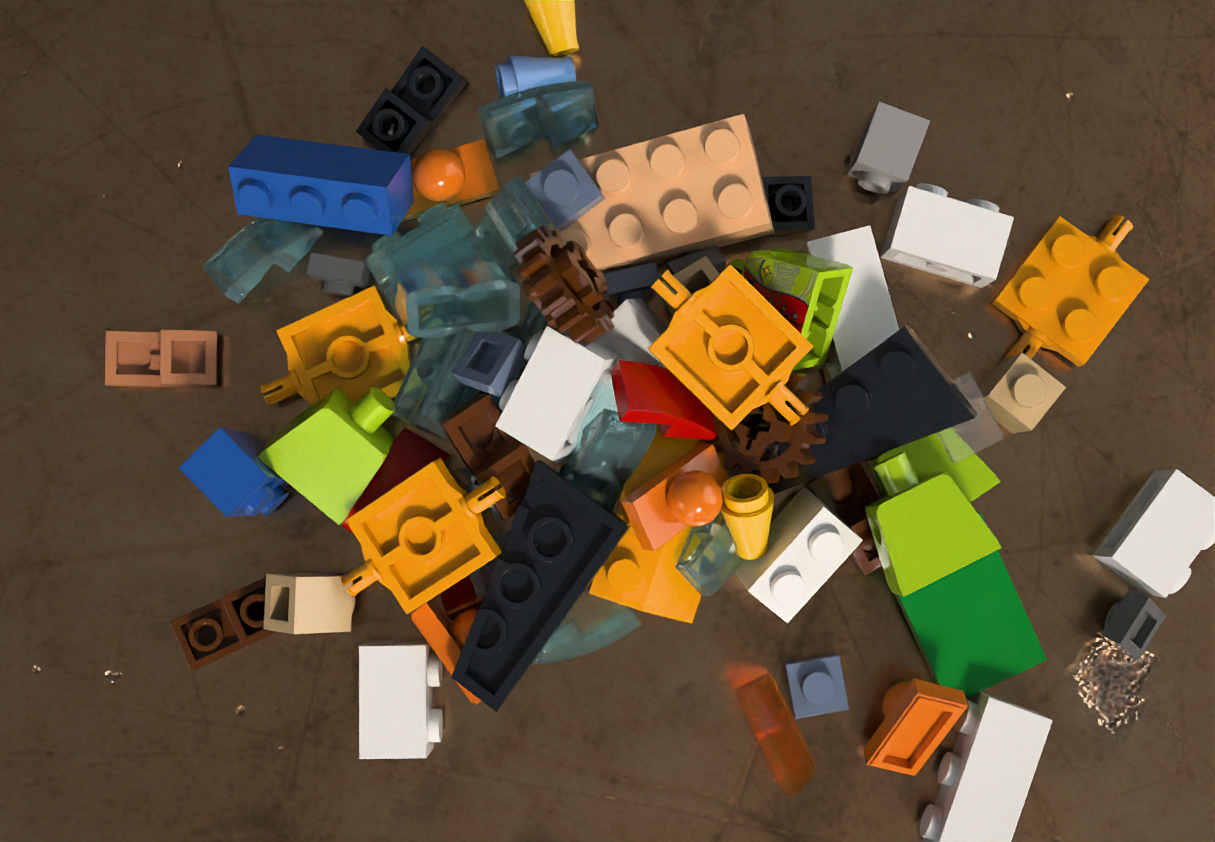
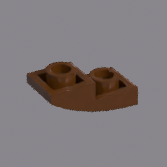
M266 577L169 622L191 672L277 632L263 629Z

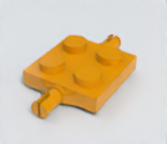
M1114 214L1096 238L1095 236L1083 233L1061 216L1058 217L992 303L993 306L1013 319L1019 330L1023 333L1011 351L1006 354L1005 358L1017 355L1026 349L1024 354L1032 359L1040 347L1057 351L1078 367H1081L1088 361L1149 281V278L1123 261L1115 251L1124 237L1133 228L1129 220L1123 223L1113 235V232L1125 218Z
M731 264L707 287L693 294L670 273L669 269L660 278L676 294H673L659 279L651 286L676 311L673 313L668 327L647 349L728 429L733 430L752 409L767 402L786 418L791 426L801 418L785 404V401L799 415L804 416L807 413L809 407L804 405L785 384L793 367L814 346Z
M374 285L276 330L287 353L289 374L261 385L262 394L267 395L264 396V399L271 407L275 403L299 393L312 406L329 392L337 389L356 403L371 387L382 390L392 399L421 386V380L410 358L409 341L437 330L430 311L426 309L399 323L389 313L379 289Z
M441 458L431 462L346 520L361 544L365 562L341 577L343 587L362 576L360 581L346 589L350 595L356 596L360 591L378 580L392 591L405 613L409 614L496 558L502 551L485 527L481 512L506 497L504 487L496 490L486 498L484 497L485 493L501 484V482L492 476L488 481L467 493L457 484Z

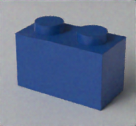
M220 427L179 467L226 517L256 516L259 512L266 516L275 510L288 496V492L284 488L289 483L257 458L263 446L248 432Z

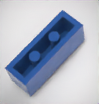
M256 134L228 166L237 214L392 236L414 203L410 154Z

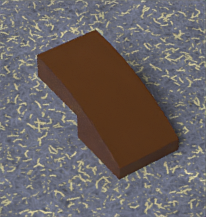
M481 391L437 421L479 486L488 481L492 476L501 482V484L485 494L489 496L496 490L504 487L506 497L494 503L493 506L500 516L507 520L517 512L519 505L522 504L536 462L524 443L495 426L502 413L491 394Z
M858 462L807 481L806 484L811 493L841 517L863 540L850 554L861 573L866 576L881 567L882 565L878 558L879 554L865 512V506L880 498L861 463Z

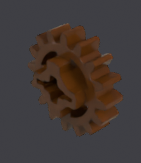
M542 225L539 228L536 227L515 243L518 249L514 252V256L522 264L518 268V272L525 278L521 282L526 297L533 301L543 313L547 324L558 329L561 333L567 329L573 342L577 343L581 340L585 346H588L614 328L615 325L611 319L615 315L606 304L610 299L604 292L609 288L603 273L597 270L586 256L582 246L575 241L564 243L559 232L556 229L550 232L546 225Z
M795 373L791 377L789 376L785 384L804 405L809 407L804 416L796 412L801 419L792 426L769 402L752 409L733 430L728 429L718 418L717 421H714L719 440L713 444L716 452H727L728 454L723 465L725 470H738L742 467L741 474L758 475L769 484L779 482L780 474L785 479L799 476V468L796 462L808 465L816 461L809 447L811 444H825L826 438L822 434L815 432L816 424L828 420V414L815 413L813 405L818 403L823 396L821 392L804 391L810 378L809 376ZM785 401V404H786L791 410L794 411V409ZM762 416L766 421L771 422L770 429L766 424L761 423ZM785 442L791 443L783 454L770 460L771 455H777L780 445Z

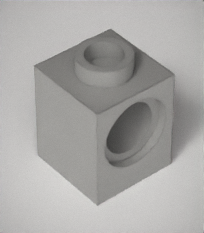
M879 101L868 118L847 175L859 179L858 185L868 191L877 194H888L889 191L897 193L909 179L930 120Z

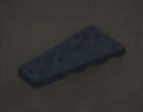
M907 323L817 390V392H821L823 397L818 403L813 405L815 413L828 414V420L816 424L815 432L822 434L826 438L825 444L810 445L809 450L816 458L813 464L802 465L796 462L799 468V476L785 479L780 474L779 482L767 485L776 494L976 418L978 413ZM785 442L780 445L777 455H771L770 460L783 454L791 443Z
M537 460L530 476V484L522 504L517 509L504 550L496 562L490 578L491 583L481 608L476 613L451 677L496 712L503 706L631 527V525L542 460Z

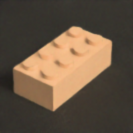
M744 114L579 159L606 199L562 231L556 229L536 200L541 226L546 225L550 232L556 229L564 243L567 241L577 242L583 247L586 256L596 269L603 274L651 262L659 264L677 259L685 253L698 252L714 245L719 248L775 233L750 128ZM536 171V172H533V173H529V174H530V178H532L534 175H536V174H537L538 172H540V171Z

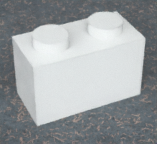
M920 183L916 187L908 186L897 198L880 258L979 288L996 280L1014 217L999 213V206L985 200L969 199L965 203L947 197L948 192L945 189L935 185Z
M550 325L546 326L545 330H539L532 337L525 350L524 359L528 363L520 379H514L502 394L499 408L503 412L495 426L552 461L570 455L611 378L610 371L622 357L594 341L588 346H585L581 340L577 343L573 342L567 329L561 333Z
M1177 469L1154 470L1092 556L1143 594L1166 598L1168 594L1177 592L1187 582L1191 575V568L1189 566L1198 553L1215 543V497Z
M803 487L771 522L768 536V552L763 557L754 560L740 557L732 568L753 596L788 623L863 540L841 517L806 487Z
M369 640L359 646V759L427 758L434 748L433 742H441L443 714L441 708L433 709V687H441L443 665L437 654L433 653V649L427 640Z

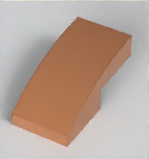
M106 331L105 385L107 387L217 385V331Z

